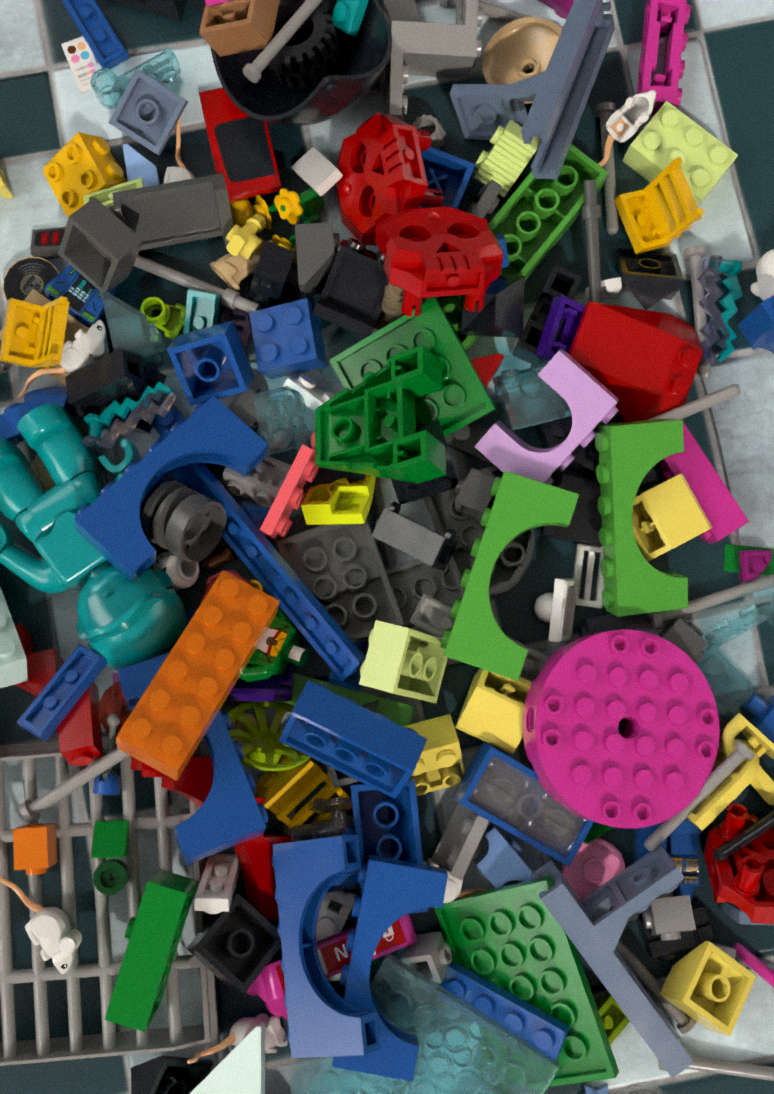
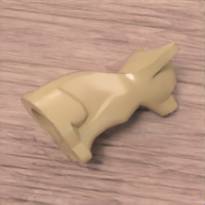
M261 237L260 239L263 241V244L250 261L240 254L234 256L229 253L210 264V267L230 289L240 290L241 280L248 275L254 274L266 244Z

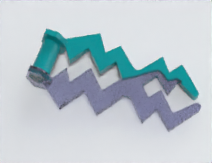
M710 255L703 261L702 269L704 272L697 279L708 292L698 303L710 316V322L699 331L707 337L701 343L703 354L711 364L723 361L735 350L730 342L737 336L728 325V320L738 311L734 301L743 297L737 274L742 270L743 262L722 259V256ZM715 270L722 271L725 276H728L722 281L730 290L726 296L719 300L726 309L722 313L714 304L724 294L715 284L716 281L721 279ZM717 329L724 335L721 339L715 332ZM716 341H718L716 344L723 349L717 358L710 348Z
M158 381L154 389L149 385L147 386L138 402L126 397L121 405L115 399L100 416L96 414L84 416L85 422L89 425V435L84 437L82 442L90 450L102 453L106 449L111 450L119 434L128 439L130 438L139 420L143 419L151 425L156 414L165 418L176 399V395L173 394L174 391ZM162 393L169 394L161 406L154 402H151L148 406L151 399L160 402ZM132 411L125 424L116 419L110 431L107 430V426L110 425L115 413L125 420L128 412Z

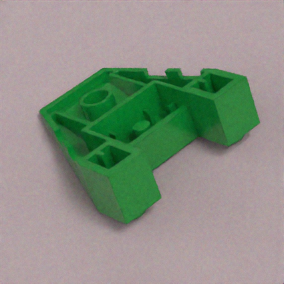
M423 344L394 354L386 360L388 364L376 373L368 372L362 377L364 381L353 389L345 388L315 409L316 466L412 483H421L446 476L445 445L426 430L416 433L415 398L443 390L441 361Z

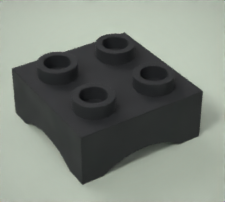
M553 472L550 476L554 480L551 483L552 486L577 493L579 497L570 525L567 528L554 525L541 526L540 536L601 546L599 530L602 528V515L598 510V498L601 496L600 483L597 480L582 479Z

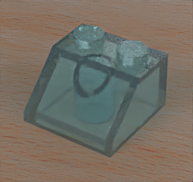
M101 293L114 351L123 348L142 357L143 365L163 361L161 351L166 350L162 333H158L156 324H151L145 314L110 293Z
M536 362L530 366L531 368L520 371L518 369H508L501 372L500 376L493 377L498 411L512 431L572 416L567 402L538 376L539 372L548 362Z

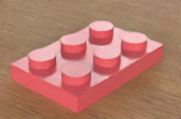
M303 444L260 528V531L267 538L275 542L278 541L280 536L284 538L287 535L292 521L289 520L293 509L299 510L301 507V503L306 495L303 493L307 481L313 482L319 470V467L315 465L314 450Z

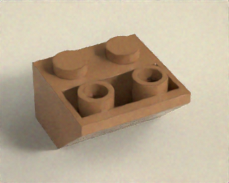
M232 0L205 6L199 34L220 57L263 49L272 40L280 0Z

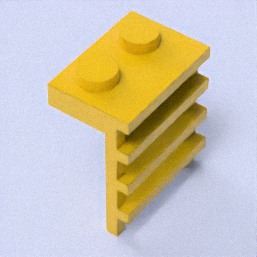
M681 157L675 158L644 189L621 194L614 200L636 255L670 246L674 239L682 236L681 233L683 231L689 230L692 227V223L702 219L704 211L702 208L698 209L680 166L683 163Z
M61 296L43 306L13 298L9 299L1 342L0 361L37 370L61 364L70 301H67L68 298Z
M294 749L299 755V757L303 754L302 752ZM283 755L279 764L287 763L291 760L287 755ZM312 757L305 763L289 770L267 771L260 777L256 785L258 795L265 797L263 805L270 809L280 821L284 822L289 830L290 827L302 825L335 792L339 796L311 823L332 819L347 804L353 809L352 798L341 787H333L330 776L316 764ZM324 780L327 784L290 819L287 815Z

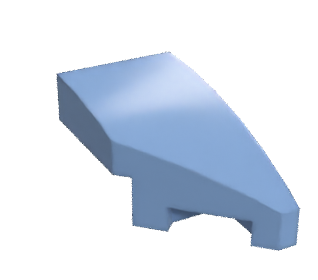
M123 144L128 181L142 178L145 187L159 185L157 166L130 145Z

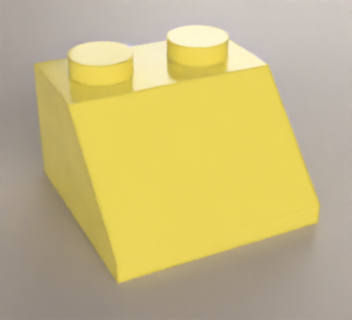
M704 941L672 966L659 995L706 1029L730 1036L756 975L710 941Z

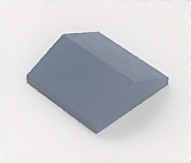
M136 68L108 123L160 156L188 101Z

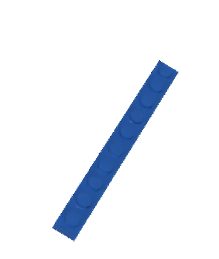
M172 427L164 429L158 438L160 442L169 436V431ZM199 463L171 472V475L177 482L222 504L226 510V525L222 537L267 592L280 601V608L340 681L348 680L361 667L366 657L204 463Z

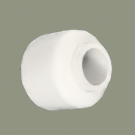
M169 550L159 554L152 567L153 570L161 569L169 575L172 585L168 590L186 589L194 585L200 572L198 562H187L172 554Z

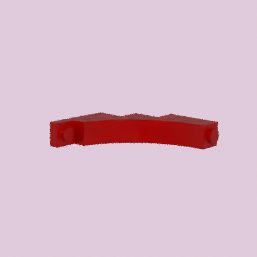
M22 623L14 624L27 658L28 681L15 685L37 697L64 664V661L55 648L33 653V637ZM94 682L91 683L56 728L60 753L71 766L89 765L93 760L104 756L99 690Z
M131 756V769L142 770V777H162V788L182 795L199 807L206 800L213 781L211 757L192 756L176 781ZM254 796L257 804H264L265 797ZM278 833L262 834L232 846L240 863L244 878L246 901L270 923L277 922V917H279L278 904L275 900L276 880L275 869L272 865V844L292 842L291 836Z

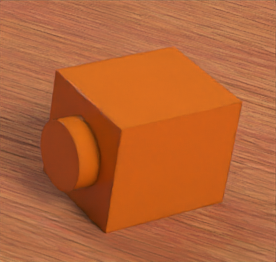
M56 822L23 824L13 829L14 870H26V875H38L46 873L47 868L57 863Z

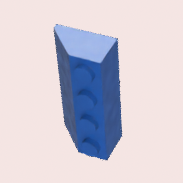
M309 680L296 702L279 739V742L394 799L413 774L427 741L426 738L420 736L415 730L404 728L390 721L385 715L374 713L360 706L356 701L337 695L326 686L315 684Z
M408 779L395 799L360 781L352 783L351 796L355 834H358L361 862L367 863L368 855L424 864L415 779ZM360 883V890L362 894L363 884ZM428 908L417 909L408 914L428 912Z

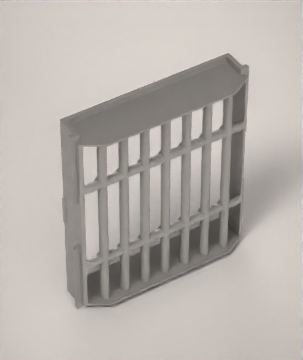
M109 736L102 737L103 752H107ZM115 736L114 749L117 748L116 736ZM59 740L0 745V876L9 880L7 843L13 842V829L6 827L3 761L22 759L24 801L27 799L34 801L38 799L36 758L55 757L56 786L69 779L68 761L60 753ZM200 744L192 756H200ZM128 756L120 761L123 819L120 820H129V854L126 856V865L130 872L127 884L130 920L131 917L136 918L141 903L137 831L157 830L159 870L162 869L173 873L170 829L175 828L176 825L190 818L200 807L189 800L190 814L170 815L168 790L161 787L162 777H154L156 816L138 818L136 816L134 770L131 769V756ZM95 778L89 781L91 822H71L70 794L57 802L58 825H56L57 838H59L62 909L69 918L71 930L77 929L72 837L92 835L93 842L95 821L105 820L103 795L93 793ZM39 820L35 821L32 824H38ZM206 857L193 862L194 879L198 880L195 895L208 860ZM93 858L94 872L101 863L106 861V858ZM41 874L28 875L29 899L43 906ZM0 882V998L3 1041L0 1043V1066L174 1051L205 1043V1049L211 1048L219 1044L215 975L193 955H179L178 951H176L166 984L169 1028L149 1029L148 1026L145 1032L138 1030L116 1032V1024L104 1020L114 990L113 975L119 974L122 961H114L112 959L108 895L99 892L94 885L99 963L81 964L77 948L73 964L68 972L62 975L56 967H48L46 965V961H43L40 955L41 945L35 946L31 941L32 969L16 970L13 968L9 887ZM29 909L31 920L32 917L36 914V912ZM196 911L198 933L210 920V915L205 911ZM200 968L204 1025L182 1026L179 969ZM99 976L102 1034L83 1035L80 978ZM66 979L69 1036L50 1038L47 981ZM33 982L36 1039L17 1041L14 984Z

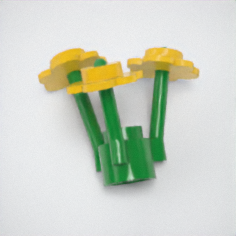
M286 188L280 190L279 195L275 196L274 205L267 206L265 200L260 195H257L254 201L255 205L253 206L254 215H262L266 220V229L270 230L272 219L269 213L278 210L280 217L287 219L290 224L298 223L299 217H306L307 220L303 224H311L320 219L318 212L324 209V200L312 188L299 194L295 191L289 192ZM295 233L289 240L274 235L272 237L274 244L296 252L293 262L295 264L297 262V251L293 248V244L296 242Z

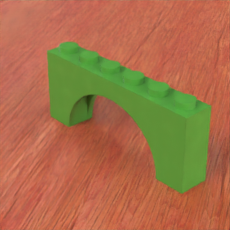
M666 418L598 425V433L595 436V446L599 452V465L596 469V476L601 489V496L598 498V510L602 515V528L599 530V540L603 546V559L600 562V569L605 584V590L602 591L603 606L606 608V611L617 617L688 608V577L675 572H661L649 564L636 543L632 524L635 496L646 474L662 459L684 452L683 420Z
M504 471L502 478L496 477L490 495L496 498L492 509L485 508L480 525L486 528L482 539L476 538L470 556L476 558L472 570L465 569L460 586L466 589L462 600L455 599L450 617L456 619L452 631L445 630L440 647L445 649L443 655L445 657L519 681L528 649L519 646L509 639L500 629L494 618L489 598L491 574L504 548L520 534L540 526L554 525L567 528L570 525L579 494Z

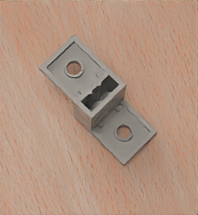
M457 0L456 24L391 21L392 52L385 67L384 114L393 115L402 121L404 120V115L407 114L408 97L402 94H404V87L408 82V75L467 78L471 68H475L476 57L480 58L482 51V38L477 37V26L481 27L483 7L478 6V0Z

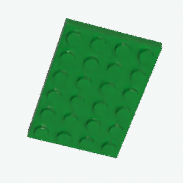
M551 876L456 898L452 902L443 903L442 908L434 907L445 942L451 948L452 962H456L570 1026L561 1053L555 1061L469 1011L497 1094L616 1078L619 1073L577 949L539 897L540 892L543 890L546 892L554 886Z

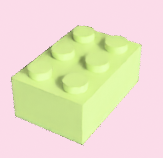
M666 101L631 143L623 158V162L651 183L675 158L681 157L683 163L680 166L697 207H699L731 167L738 154Z
M376 620L374 628L369 634V647L366 658L360 668L361 677L359 684L392 694L436 703L448 657L443 656L445 649L440 647L442 639L407 627Z

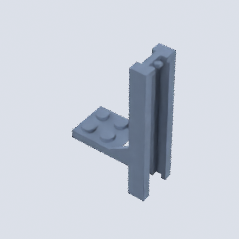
M574 0L546 71L513 84H453L450 96L464 138L490 140L499 125L505 128L509 120H513L523 127L521 133L524 144H531L533 137H539L541 141L531 166L534 178L558 179L615 30L613 14H604L603 12L610 11L611 2L603 3V0ZM524 101H533L527 115Z
M659 845L654 851L644 855L582 900L553 860H550L531 874L533 880L552 877L554 886L546 892L544 890L540 892V899L671 1078L694 1064L690 1054L679 1041L680 1036L675 1027L616 948L629 917L648 909L653 900L663 893L667 894L675 890L679 882L685 878L663 847Z

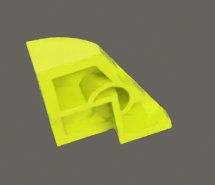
M366 475L365 479L352 483L347 481L345 477L330 484L310 487L301 503L306 525L364 524L372 503L376 476Z

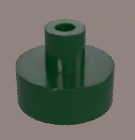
M108 859L96 868L93 882L96 889L102 894L114 895L126 887L129 882L130 872L123 861Z

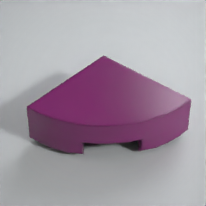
M772 550L739 551L740 582L750 581L758 577L769 565Z

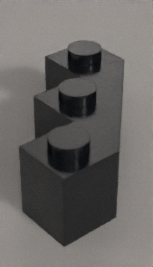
M570 410L542 418L538 421L535 428L542 448L557 446L568 437L572 427ZM594 437L585 448L579 444L571 454L575 458L568 465L572 470L591 480H597L596 469L599 465V452L596 449ZM654 467L646 474L638 489L647 487L658 480Z

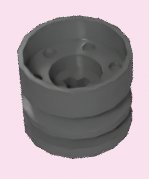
M170 481L158 487L148 498L143 508L140 522L147 540L156 543L161 548L168 549L172 554L187 562L195 563L202 561L210 555L219 544L225 530L226 510L221 503L199 494L196 490L188 488L180 482Z

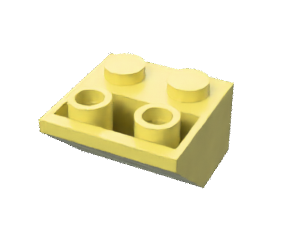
M683 473L635 497L632 512L633 532L636 543L647 561L713 528Z
M480 668L473 677L455 728L507 753L513 754L523 737V712L532 682L522 677L519 678V681Z
M448 714L402 726L415 730L420 736L427 739L416 768L409 778L415 779L417 796L460 784L465 775V768L451 715Z

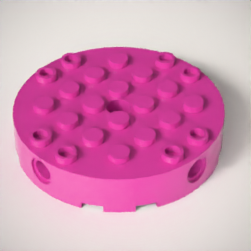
M621 629L582 636L568 645L562 646L544 663L545 666L540 671L538 677L533 680L527 694L523 712V739L527 758L532 763L534 771L539 778L537 780L554 801H557L567 810L571 811L572 814L583 819L611 827L629 829L649 827L664 822L680 813L698 796L704 783L710 776L716 761L720 737L719 716L715 698L705 676L685 652L657 635L644 631ZM620 721L622 723V726H624V729H622L621 733H619L618 729Z

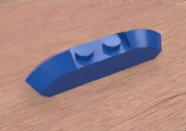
M60 386L45 387L24 394L23 403H14L4 410L5 413L0 415V438L8 440L15 446L25 441L17 428L18 422L29 411L47 403H57L72 415L74 406L68 403L67 388Z

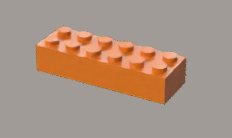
M222 570L117 734V749L177 781L276 617L280 601Z

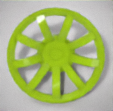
M247 701L239 704L228 713L231 724L233 720L238 721L248 731H228L231 739L240 738L248 743L242 748L244 760L240 762L260 770L284 771L295 768L310 758V756L304 753L299 757L293 748L279 742L284 728L281 731L279 730L286 712L291 714L294 708L293 705L278 701ZM263 707L278 709L271 727H267ZM252 708L255 710L258 729L246 715L242 714L244 711ZM282 754L287 755L291 760L287 763L278 764Z

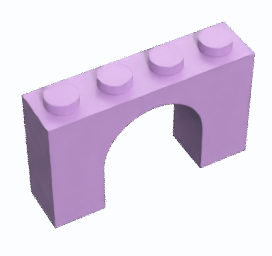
M563 349L554 355L539 372L538 376L567 402L572 414L570 433L557 446L536 448L525 443L502 421H497L474 447L503 473L508 471L551 485L554 481L550 477L557 468L563 471L574 460L575 457L571 454L579 444L585 448L596 436V433L593 431L600 421L607 424L619 411L615 407L619 399Z

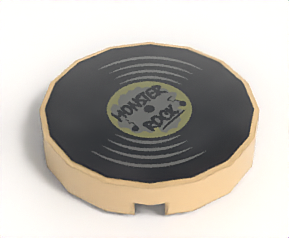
M26 257L17 260L8 268L3 277L2 291L5 300L8 302L9 299L13 298L24 301L32 289L45 296L44 288L60 272L50 261L41 257Z

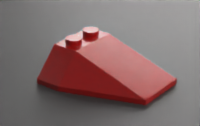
M590 301L586 304L568 354L619 399L615 405L619 409L617 412L619 417L624 422L649 420L686 403L703 354V349L694 327L672 314Z

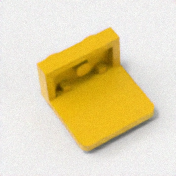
M77 132L43 168V173L67 217L84 206L83 195L127 182L124 177V171L116 163L107 141L103 137Z

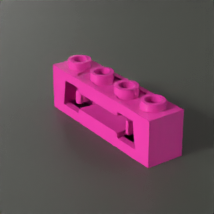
M647 0L636 94L650 90L657 92L651 116H654L666 101L675 107H679L681 102L682 88H678L679 79H682L685 69V60H681L682 51H685L688 40V33L684 32V25L688 23L691 5H687V0ZM671 24V30L666 39L663 74H655L650 84L657 64L660 32L667 33V29Z

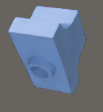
M492 823L488 825L484 832L485 848L473 860L476 866L495 888H500L510 880L522 882L533 880L531 876L533 872L520 858L524 851L513 838L507 842Z

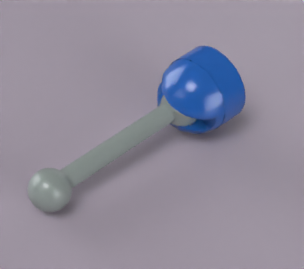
M114 713L107 717V723L110 726L107 754L114 750L116 726L120 723L119 715ZM112 767L95 777L93 785L94 794H120V777L112 770Z

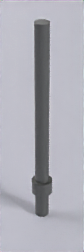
M596 180L584 181L585 206L582 207V220H586L589 298L591 302L602 303L598 219L601 218V206L597 205Z

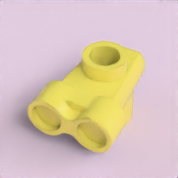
M255 214L246 221L242 228L236 224L226 236V240L229 241L226 246L227 251L234 256L240 254L250 261L263 244V241L257 237L256 233L261 232L266 227L265 218L260 214Z

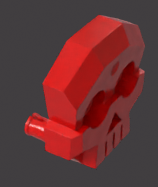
M376 113L356 129V134L343 139L337 168L343 176L334 186L341 222L357 240L362 241L366 245L376 246L375 234L377 224L405 208H420V206L439 207L442 205L444 196L434 195H441L443 193L442 190L427 188L428 183L421 151L428 150L431 145L432 138L429 137L431 135L429 131L418 130L416 126L405 123L396 116Z
M449 206L405 208L376 225L375 243L385 257L384 269L389 284L402 288L404 291L401 312L404 315L412 317L413 307H415V317L420 315L422 312V298L465 295L463 306L466 310L475 312L476 302L478 303L477 312L483 310L486 289L500 276L503 261L502 249L496 236L489 231L487 219Z
M731 803L726 809L725 819L722 823L708 832L703 855L706 867H708L707 872L711 888H713L715 903L730 902L748 915L752 923L774 924V827L724 861H717L713 857L716 848L759 820L755 815H748L746 813L747 808L743 805Z

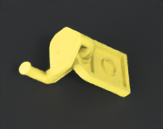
M740 713L723 729L721 735L722 742L719 743L712 772L736 749L733 744L737 741L735 737L740 732L748 739L747 741H741L756 756L751 761L745 758L687 817L701 831L712 823L749 784L765 802L774 805V781L759 765V758L764 753L774 759V744Z

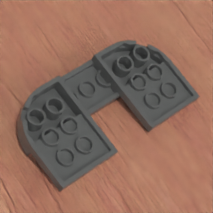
M495 465L484 469L492 472L496 477L502 478L503 472ZM453 488L446 492L424 497L435 530L445 535L448 529L457 532L455 541L458 543L445 570L431 567L418 559L385 570L374 538L371 536L372 532L367 518L364 524L322 525L276 542L282 558L353 643H366L376 620L407 628L416 626L410 623V619L424 593L452 608L456 598L462 600L466 588L461 587L460 584L465 569L472 570L476 558L470 556L475 539H482L486 527L481 526L480 521L455 510V500L458 493H455L456 488ZM534 528L513 539L499 555L490 578V600L509 591L525 574L534 548Z

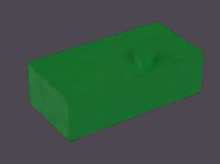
M160 869L147 881L136 918H130L124 937L128 938L129 942L104 1020L138 1031H146L159 1010L198 880Z

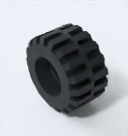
M300 0L299 3L292 1L285 7H278L272 39L305 0ZM318 5L268 64L274 78H277L281 84L287 83L288 87L295 88L296 85H299L300 88H305L307 84H318V80L328 76L329 71L336 69V62L340 61L341 45L327 9Z

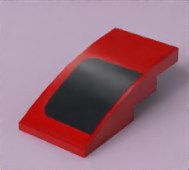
M223 87L199 92L216 174L223 173L229 202L280 191L282 186L267 122L255 119L241 111L231 101Z

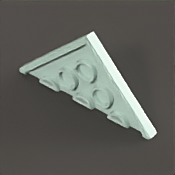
M259 1023L190 1094H265V1023Z

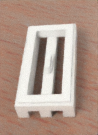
M577 544L573 579L578 581L576 605L601 609L603 606L602 591L605 588L600 569V562L603 559L602 546ZM584 551H588L583 599H579ZM595 552L600 553L595 601L590 600Z

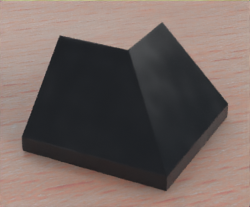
M617 248L616 257L621 279L645 310L661 299L672 300L682 287L684 278L676 254L648 251L636 255L634 250Z
M500 275L486 289L484 308L477 312V302L475 304V312L466 310L463 306L465 295H462L460 335L522 338L525 276Z
M159 1056L131 1067V1094H190L209 1075L214 1063L211 1060L198 1059V1061L188 1064L187 1061L193 1058Z

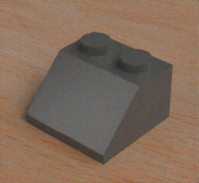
M332 222L295 224L298 282L301 299L307 298L312 301L325 287L340 243L339 233H333Z

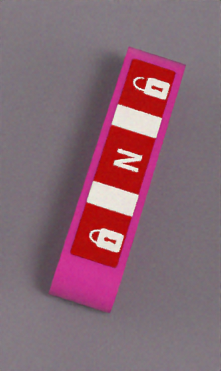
M410 914L402 916L388 928L380 939L372 960L418 941ZM356 926L316 942L319 960L326 978L340 974L342 965L349 964L351 951L345 950L348 931H355ZM282 956L270 960L260 973L269 1000L285 996L284 974L281 969Z

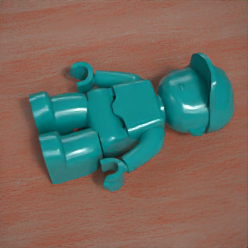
M47 403L36 407L21 418L17 428L28 446L37 452L51 475L55 486L45 492L40 485V480L20 448L8 440L0 438V512L6 518L16 523L19 530L33 542L35 548L45 561H41L14 546V538L11 531L6 525L0 523V563L39 591L49 594L61 593L70 588L80 591L76 604L77 616L79 618L76 623L78 636L80 639L90 640L87 644L88 647L105 657L108 668L118 671L119 669L168 653L174 647L187 625L186 611L181 598L174 589L168 590L172 585L169 575L161 569L153 570L149 567L132 583L76 532L74 523L77 511L86 503L92 504L100 497L101 490L105 487L104 480L99 477L101 463L110 473L117 476L115 478L116 483L124 476L123 472L129 464L142 460L138 448L126 438L121 439L120 447L126 452L125 458L118 465H114L105 454L98 457L93 446L88 444V439L76 419L59 404Z

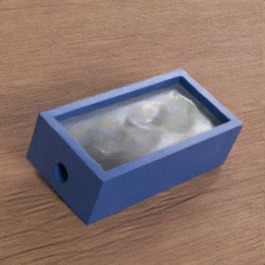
M483 742L452 797L461 805L569 867L594 822L572 814L571 811L567 810L560 803L554 801L537 780L539 778L535 771Z

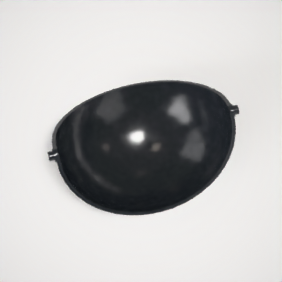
M280 0L278 7H285L292 1L299 3L300 0ZM323 0L319 7L323 6L326 8L328 14L332 16L337 0ZM369 0L357 36L349 35L335 27L341 45L340 61L336 62L337 67L334 71H329L328 76L318 80V84H307L305 88H300L299 85L292 88L288 87L287 83L281 84L277 78H274L269 65L261 72V78L257 83L251 82L244 75L243 68L247 63L251 64L262 52V49L220 57L211 47L213 63L226 94L248 116L285 126H304L321 123L339 116L356 105L372 89L381 76L392 52V35L386 16L377 0Z

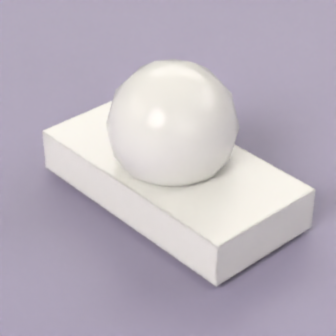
M556 578L554 592L544 593L535 601L534 611L537 617L546 623H550L548 641L559 643L572 639L578 586L577 579Z

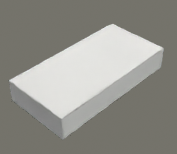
M314 147L291 167L320 197L343 176L338 168Z

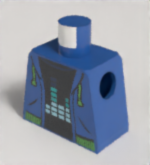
M69 265L46 285L44 292L45 297L50 301L61 296L68 298L67 301H70L68 314L90 328L98 320L102 319L116 292V287L105 296Z

